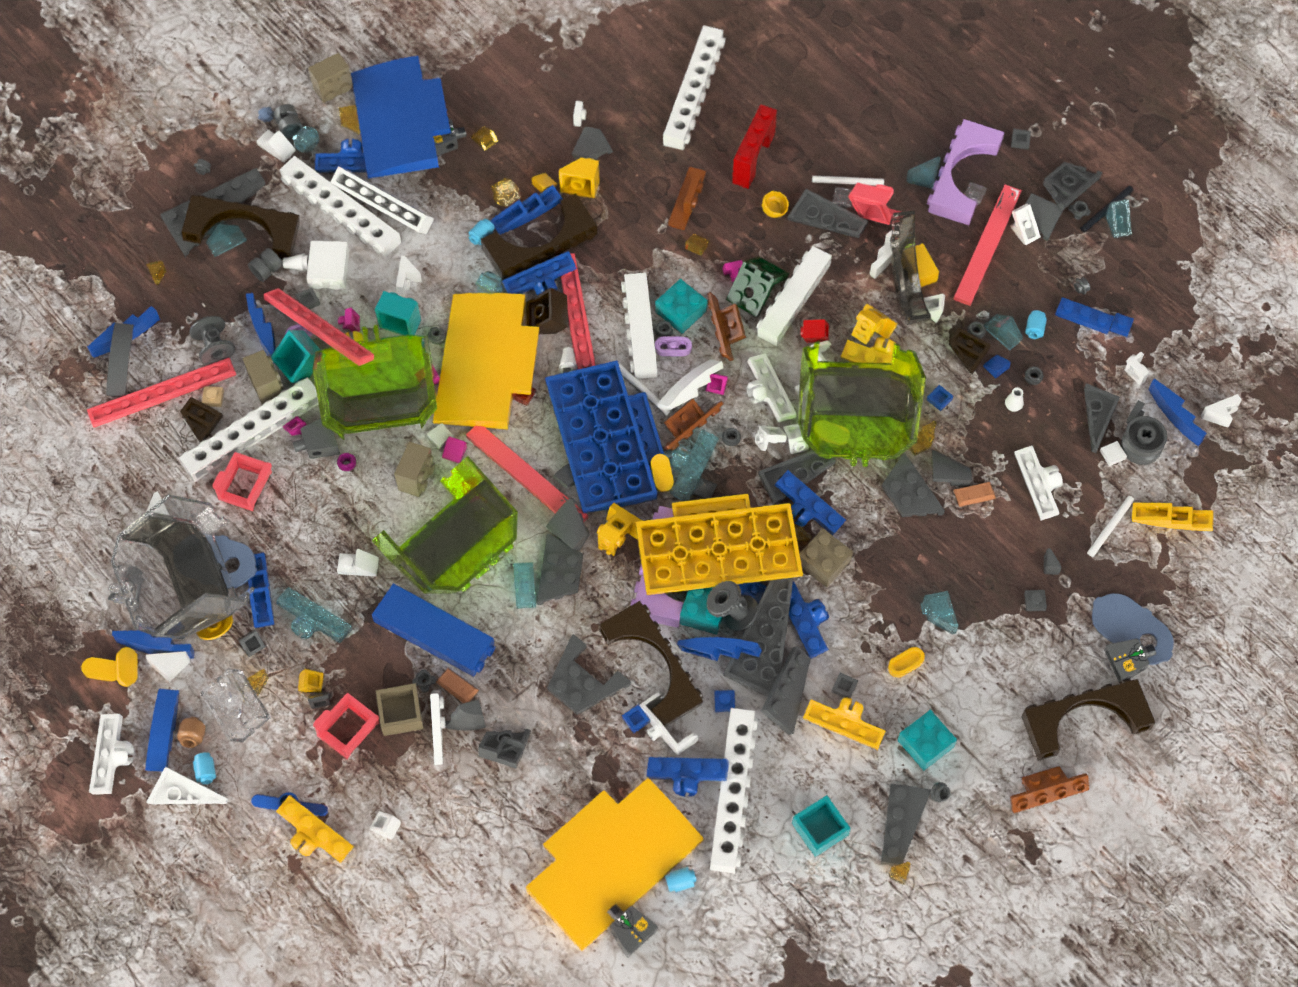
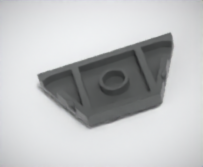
M1064 162L1044 179L1043 185L1063 211L1099 180L1102 172L1091 173L1086 171V167Z
M904 453L883 482V490L902 517H911L913 515L927 516V514L935 513L943 515L945 512L944 508Z
M547 534L537 605H543V602L552 599L557 600L565 595L579 592L583 553L570 548L566 543L551 534Z

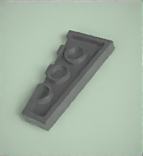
M805 189L788 216L789 221L855 238H860L868 225L867 220L808 189Z
M825 445L759 471L758 475L773 505H777L787 496L774 485L787 470L804 484H807L834 465L836 459L829 446Z
M890 784L881 864L902 867L931 789Z

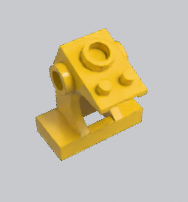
M866 304L856 317L858 321L851 335L867 345L875 332L889 339L898 323L870 304Z
M613 503L609 507L606 517L608 522L602 523L597 530L598 549H604L607 555L612 554L614 556L617 547L623 545L626 539L624 536L627 533L637 539L636 522L643 520Z

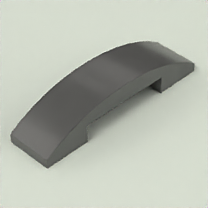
M114 324L106 396L122 397L126 395L134 325Z

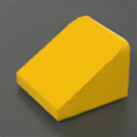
M546 173L532 177V185L541 193L552 185L554 187L557 186V183Z
M304 669L299 675L298 691L321 693L324 673Z

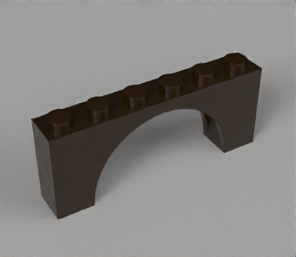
M576 193L560 201L561 212L565 218L564 225L560 233L547 244L531 248L519 247L504 240L497 231L481 239L482 250L502 281L530 269L538 263H543L548 258L560 255L563 251L571 247L574 248L579 243L590 240L597 235V224Z
M191 195L182 228L183 241L201 244L205 234L214 225L229 219H246L257 223L266 230L273 243L272 250L280 259L292 256L300 225L299 215L293 212L260 208L256 205L249 206L239 202H228L219 198H207L203 195Z
M638 601L600 623L598 630L608 645L622 640H637L651 645L663 656L670 674L669 689L665 698L651 712L666 727L700 707L704 697L698 688L695 689L691 683L693 679L689 672H685L681 667L682 661L677 654L674 655L670 648L672 646L669 640L661 635L659 624L656 621L653 622L649 616L651 612L647 605H642L641 601Z
M1125 679L1113 686L1112 684H1107L1095 691L1088 689L1080 695L1070 694L1058 701L1055 699L1048 700L1044 705L1040 706L1036 704L1030 705L1025 708L1021 716L1038 761L1057 756L1060 751L1058 743L1059 723L1067 713L1079 707L1098 706L1114 712L1128 725L1132 734L1151 730L1156 723L1138 679L1132 681L1131 679Z

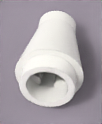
M303 253L283 258L284 269L308 270L309 255Z
M571 347L563 349L559 364L561 373L577 370L574 350Z
M1014 388L1005 400V405L1010 411L1016 412L1022 409L1024 405L1023 390L1021 388Z

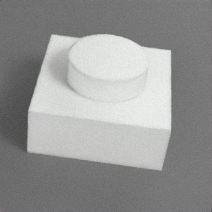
M576 101L574 126L581 127L582 120L586 118V109H583V102Z

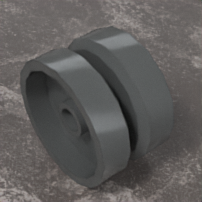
M1139 416L1132 419L1128 423L1120 442L1121 448L1127 456L1126 458L1138 465H1148L1155 462L1160 457L1168 438L1167 430L1160 421L1150 416Z

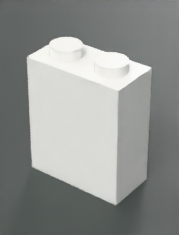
M311 241L307 270L309 288H331L333 290L346 288L349 260L347 242Z

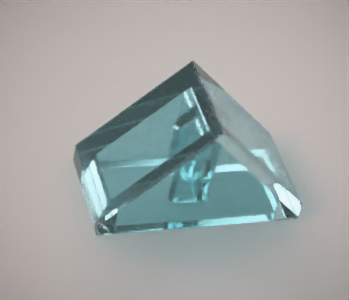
M938 156L908 170L907 182L933 189L941 158Z
M1129 199L1110 202L1105 217L1113 238L1132 235Z
M219 224L206 243L216 257L247 241L239 226Z
M996 314L984 324L985 329L1009 350L1023 340L1011 316Z

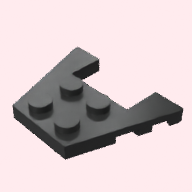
M573 634L549 682L547 690L578 715L608 696L615 695L617 691L629 687L631 681L617 671L604 685L575 662L576 658L587 648V645Z

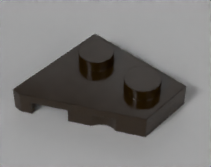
M959 327L949 341V346L972 375L991 347V344Z
M192 397L180 410L181 415L199 443L208 438L223 418L222 413Z

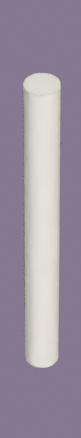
M813 175L812 183L853 185L862 183L876 186L877 184L884 185V179Z
M619 364L622 376L641 393L646 392L647 398L658 407L660 399L626 368ZM659 408L668 417L673 413L671 409Z
M1128 496L1088 550L1087 554L1089 556H1095L1134 502L1132 496Z

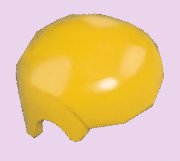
M771 191L765 194L762 200V209L768 217L779 218L788 211L789 202L781 192Z

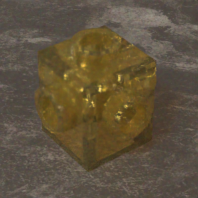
M503 178L490 186L494 193L493 198L498 205L510 207L516 200L521 198L519 188L513 183L512 179Z

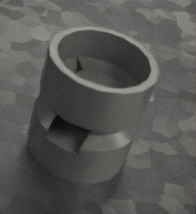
M284 104L274 110L273 115L278 128L286 138L295 137L302 132L303 127L293 105Z
M266 248L261 252L260 258L255 257L248 263L250 271L261 282L266 281L271 276V272H275L283 266L278 255L270 248Z

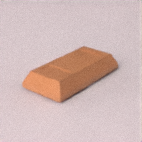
M991 482L954 489L959 507L996 499Z
M449 667L436 681L439 686L463 704L470 702L479 691Z

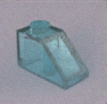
M533 562L513 564L517 609L536 607Z
M948 591L925 595L923 603H921L923 615L926 614L928 621L952 635L956 634L958 623Z

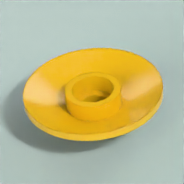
M226 609L212 610L198 620L195 632L203 640L216 639L230 629L233 623V616Z

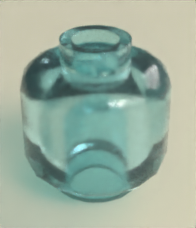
M308 126L301 127L293 136L294 147L300 152H311L320 141L317 130Z
M490 271L482 272L475 283L479 293L494 294L500 293L503 289L501 277Z

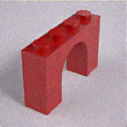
M760 104L734 157L733 184L747 189L750 188L756 174V163L761 146L769 148L775 136L776 109Z

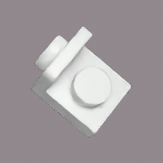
M1142 352L1137 355H1131L1126 361L1127 365L1124 370L1139 385H1142L1149 375L1147 368L1140 364L1144 356Z
M802 423L783 427L784 433L787 435L791 454L809 450L808 436Z
M759 426L758 433L755 435V443L762 451H766L768 442L776 444L778 442H786L787 435L780 427Z

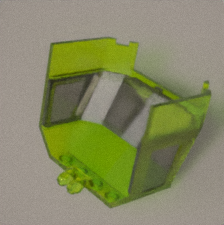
M377 324L373 327L375 339L368 340V329L366 326H363L364 341H358L357 343L372 352L374 360L360 366L331 346L316 351L313 374L322 425L338 434L343 440H345V434L420 424L422 429L426 421L437 410L434 371L428 336L408 334L380 338Z
M819 341L815 342L813 347L807 346L803 348L800 368L798 424L803 440L819 457L826 459L833 457L850 459V465L854 467L857 464V458H861L862 466L868 467V460L870 458L881 460L896 459L917 443L926 376L915 351L908 349L906 352L900 349V345L894 343L891 363L818 361Z
M469 456L450 471L452 475L448 479L444 476L440 480L454 499L399 547L384 530L372 540L386 558L424 594L457 593L460 590L462 592L466 591L472 585L470 581L474 577L479 579L484 573L490 570L489 564L492 567L500 560L498 556L503 551L505 554L514 547L512 543L517 539L518 511Z

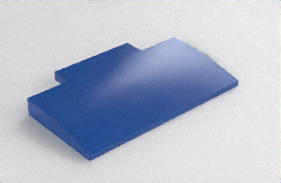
M418 55L380 63L352 72L351 77L368 179L438 168L433 136L451 133L441 79L423 80Z
M618 360L545 377L582 512L589 513L609 510L613 503L620 507L656 500L657 490L649 465L655 455H664L646 392L628 396Z

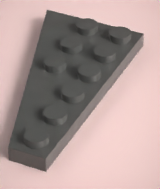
M255 168L201 195L207 198H219L224 201L242 204L265 185V180L258 169ZM190 200L160 214L184 257L190 254L189 251L194 246L197 247L199 245L198 243L187 242L182 239V228ZM225 221L214 225L205 236L212 234Z

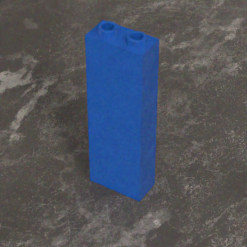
M394 583L372 613L376 624L472 677L477 672L480 673L485 665L484 661L495 650L493 637Z

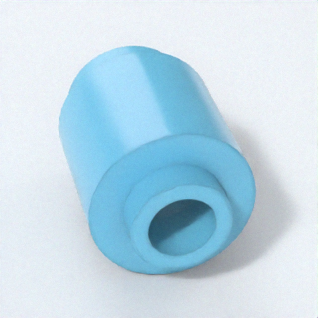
M488 219L480 220L468 232L469 240L475 245H481V239L492 234L495 229L492 222Z
M1032 311L1028 316L1025 333L1032 339H1038L1044 335L1047 318L1042 311Z
M205 752L195 755L193 767L196 781L203 785L212 783L216 778L214 760L210 753Z
M688 867L669 872L670 875L665 876L669 891H675V893L694 887L693 882L697 881L694 870H689Z

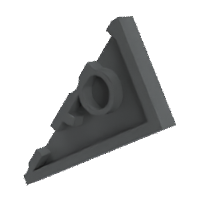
M1086 383L1084 394L1091 452L1096 453L1120 397Z

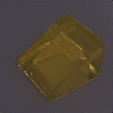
M486 127L481 128L471 136L484 150L498 142L494 131Z
M693 234L685 242V249L702 256L710 241Z
M265 669L247 678L256 697L259 696L269 679Z

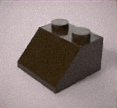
M549 288L527 301V326L539 327V335L556 334L567 328V295Z

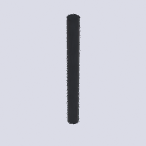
M1127 186L1082 225L1080 230L1083 233L1087 232L1133 192L1132 186Z

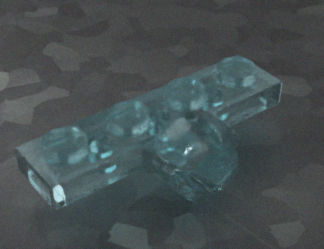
M702 429L692 449L679 445L672 453L673 457H670L669 461L671 466L678 469L679 476L670 492L671 495L682 501H689L719 440L718 437Z
M289 587L276 600L278 606L296 616L291 623V630L297 636L303 633L300 637L301 639H309L315 632L320 631L341 643L352 630V625Z

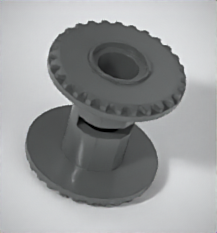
M219 316L203 317L193 323L189 330L190 336L193 339L203 340L205 347L200 351L199 359L208 365L231 357L235 351V346L231 341L221 340L220 333L225 328V321Z
M732 581L718 583L710 591L706 603L709 613L715 617H724L726 626L733 631H742L750 627L753 621H755L759 609L757 601L749 595L741 596L739 586Z

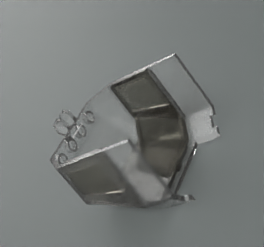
M168 494L118 534L111 559L118 583L110 585L109 591L113 593L122 592V594H117L112 598L113 602L117 604L126 603L132 624L136 630L153 636L183 640L200 630L230 617L249 602V596L255 588L251 587L237 597L214 533L229 523V521L224 516L220 518L214 512L216 508L211 503Z

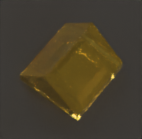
M163 261L146 264L155 285L160 283L166 273Z
M910 862L890 868L889 878L904 885L910 869Z

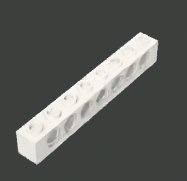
M703 25L663 134L664 146L684 150L685 145L689 144L691 138L690 131L694 130L696 124L695 117L700 114V103L705 100V89H709L710 75H714L715 61H719L721 54L719 50L725 44L723 30Z
M294 156L280 169L281 180L284 184L292 186L299 195H304L312 205L316 204L320 207L324 214H329L335 222L343 224L351 234L355 233L363 243L371 245L378 254L381 253L387 257L401 244L400 235L397 231Z
M308 377L298 381L290 389L282 391L274 399L266 401L261 407L250 411L242 419L234 421L226 429L218 431L210 439L202 441L194 449L184 452L179 457L183 467L194 482L198 481L230 461L234 452L241 454L282 428L296 416L299 417L322 403L320 392Z
M735 708L730 710L724 759L729 761L727 781H721L710 870L735 873V867H740L741 855L737 854L738 847H742L744 835L740 834V827H745L746 815H743L742 811L743 807L747 808L749 795H745V788L750 787L751 776L747 775L748 768L752 769L753 756H749L750 749L755 747L756 737H752V730H757L758 718H754L755 711ZM744 729L747 731V734L740 735L737 731ZM742 748L745 752L737 754L734 750ZM739 767L742 769V772L736 774L732 769ZM735 786L738 787L740 791L738 793H732L729 789ZM729 806H735L738 809V811L735 813H730L727 810V808ZM726 826H733L735 831L728 833L724 828ZM728 845L733 850L726 853L722 850V847Z

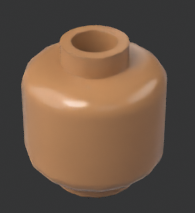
M197 717L183 719L179 725L177 739L182 746L194 748L203 742L206 726Z

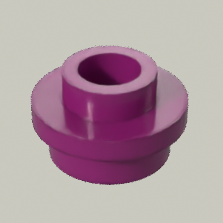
M343 453L337 459V465L342 471H351L356 466V458L350 453Z

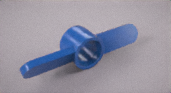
M286 792L280 797L256 794L251 799L252 805L255 807L278 810L290 795L316 816H325L328 813L326 805L299 801L297 796L291 792Z

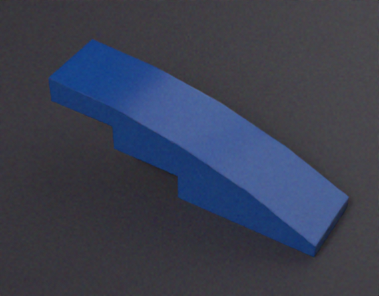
M552 185L539 195L534 193L523 202L518 200L490 221L499 235L539 217L558 205L563 198L554 185Z
M248 293L246 294L248 310L257 337L267 355L272 356L276 350L271 322H265L263 309L257 308L254 294Z
M151 306L139 318L132 314L122 324L134 325L133 340L152 327L160 318L157 310ZM115 322L87 346L93 358L110 352Z
M1154 378L1148 390L1155 402L1171 423L1195 445L1199 446L1207 433L1193 423L1196 416L1182 407L1185 402L1184 399Z
M265 553L254 554L257 572L254 577L248 580L254 628L275 625Z
M152 630L112 631V636L117 643L148 654L187 652L189 658L194 659L195 651L191 644H175L172 637H156Z
M701 637L678 640L677 642L681 651L718 661L720 654L739 659L741 652L760 657L762 652L758 643L734 638Z
M158 689L149 736L146 771L163 772L164 768L168 767L169 751L172 750L173 731L176 730L179 690Z

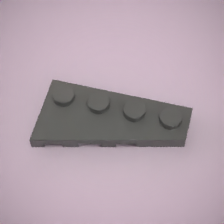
M797 646L791 649L761 710L788 735L794 734L811 660Z

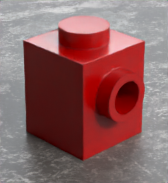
M825 319L803 320V326L800 328L801 337L807 343L829 341V323Z

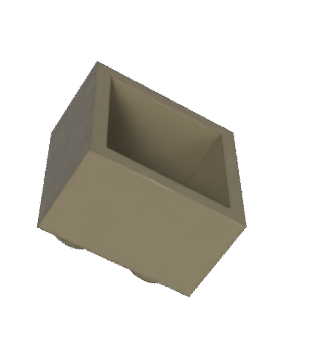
M339 52L308 67L312 87L322 103L353 89L349 66Z
M264 350L242 358L248 376L262 405L266 401L274 399L282 392L281 390L284 387L278 371L273 366L274 363L270 355L266 356Z
M408 442L394 473L398 491L420 497L422 491L425 492L428 486L429 475L432 476L435 470L430 448Z
M822 529L800 552L802 569L827 588L851 562L853 551L825 529Z
M416 683L376 690L380 724L384 736L424 729Z

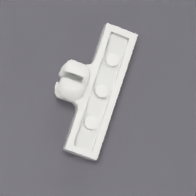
M766 353L750 357L747 362L756 378L755 381L749 382L746 388L748 397L754 396L750 398V401L752 403L767 402L778 422L795 418L796 412Z
M1033 446L1014 451L1040 520L1059 515L1051 493L1053 489L1063 485L1058 467L1056 465L1046 468L1042 467Z
M101 714L89 789L91 794H112L116 767L129 765L134 759L133 757H128V755H134L133 745L129 741H120L123 716L120 714Z

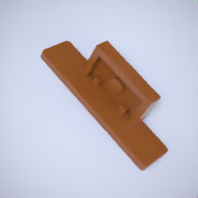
M689 167L668 226L681 230L686 229L692 210L697 206L698 194L702 192L706 171Z
M709 292L707 293V305L712 311L711 320L716 326L717 331H715V335L721 345L719 351L722 357H726L731 362L734 358L730 345L746 338L740 312L736 304L721 310L717 297Z
M694 399L688 401L663 422L674 435V438L662 447L663 451L669 449L673 451L680 445L679 441L684 438L686 440L694 433L692 431L694 428H700L706 424V418L710 415L713 417L721 411L720 407L724 403L722 401L717 402L707 411L703 412Z
M1057 766L1021 777L1026 792L1011 796V809L1013 813H1017L1088 791L1089 776L1087 773L1067 778L1061 767Z

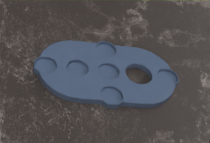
M204 532L193 533L184 538L173 550L175 554L174 561L178 571L184 576L198 580L206 586L214 585L225 589L238 588L244 585L251 577H254L257 572L256 558L252 550L247 545L230 540L224 535L216 536ZM231 558H237L240 563L239 568L232 573L226 572L224 568L225 563Z
M1108 594L1095 599L1093 602L1092 622L1096 630L1112 643L1132 639L1140 641L1142 635L1150 634L1155 637L1157 645L1154 647L1156 655L1148 658L1149 665H1157L1162 662H1168L1171 659L1174 646L1173 636L1167 626L1155 618L1149 609L1142 608L1135 601L1122 594Z

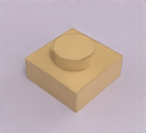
M204 386L202 403L209 407H222L223 387Z

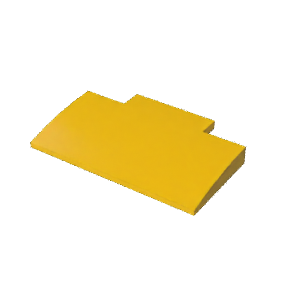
M453 294L433 424L442 423L445 425L470 427L484 426L485 428L508 430L513 393L531 395L540 332L539 327L523 326L526 306L525 294Z
M748 494L672 503L673 517L636 522L646 595L711 588L725 581L743 584L803 576L790 503L751 508Z
M649 778L643 781L619 804L603 790L543 844V847L552 855L555 861L526 886V891L575 945L583 951L614 922L613 918L607 913L613 905L617 904L625 912L701 844L704 838Z

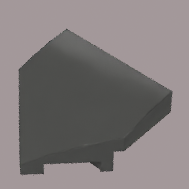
M584 127L572 152V156L574 159L592 158L597 160L598 157L605 153L609 155L613 150L601 129Z

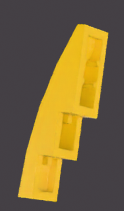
M1133 503L1132 522L1173 529L1213 531V510H1193V507H1175L1172 503Z

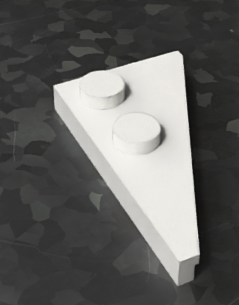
M441 689L433 690L430 694L434 765L443 764L442 729L446 725L445 716H442L444 696H441Z
M165 767L147 803L227 804L229 799Z

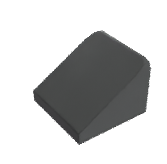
M569 463L553 475V478L565 488L575 486Z
M1048 548L1044 555V574L1058 575L1062 568L1051 548Z
M255 629L238 639L248 657L266 647Z
M325 691L309 695L308 702L311 709L331 705L329 692Z

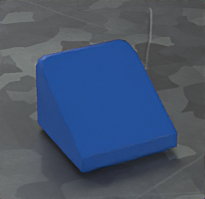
M995 355L983 367L996 379L1009 369L1011 362L999 355Z

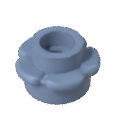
M264 107L258 111V119L263 120V122H269L273 120L274 111H272L271 107Z

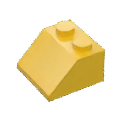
M580 158L559 170L561 193L572 195L576 193L577 196L595 199L600 181L599 161L592 158Z

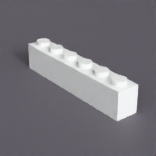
M338 167L330 182L417 232L427 234L434 220L433 217L347 169Z
M812 246L809 252L806 251L804 253L802 263L796 265L793 271L794 275L792 278H788L784 284V290L778 292L773 306L770 305L768 307L765 318L759 320L756 327L759 338L775 346L779 344L830 267L832 255Z
M646 273L624 274L625 282H621L622 293H626V297H623V307L627 308L628 313H625V324H629V329H626L627 340H631V345H628L629 356L633 357V361H630V372H634V376L637 379L656 378L657 363Z

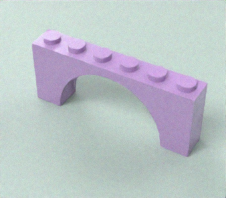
M964 119L962 125L957 126L955 132L956 140L952 139L949 147L951 152L946 153L944 159L945 167L941 166L938 174L940 179L935 181L932 189L934 194L929 195L927 204L929 205V213L969 225L975 212L977 201L966 197L957 189L952 180L951 170L957 162L971 155L989 154L997 156L1004 132Z
M659 506L658 513L654 512L653 520L673 517L672 508ZM641 565L639 570L641 580L636 582L634 593H637L636 599H632L631 605L641 601L642 605L646 604L651 612L649 616L653 622L656 621L659 624L679 628L683 602L674 600L665 593L646 595Z

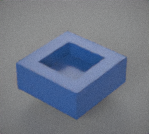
M1116 313L1110 331L1127 337L1134 319Z
M938 385L927 396L926 400L939 411H942L953 400L954 396L941 385Z
M734 690L714 691L715 712H730L731 708H735Z
M639 704L622 715V719L633 733L650 723V719Z

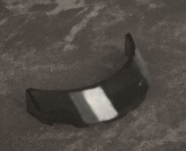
M906 211L892 214L890 220L892 229L890 248L892 250L891 263L897 302L900 303L901 316H905V324L911 325L930 319L931 314L923 298L918 274L915 246V211Z

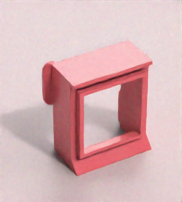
M857 183L848 196L859 217L887 225L891 224L893 229H895L904 215L902 211L887 207L886 204L894 194L893 188L877 184L874 187Z
M234 452L225 471L218 473L212 485L218 500L253 511L270 474H272V465L269 462ZM239 468L258 474V479L248 498L227 492Z
M347 693L331 711L325 710L313 725L317 736L348 760L356 747L377 724L379 725V716ZM349 708L366 723L345 745L329 733L328 730Z

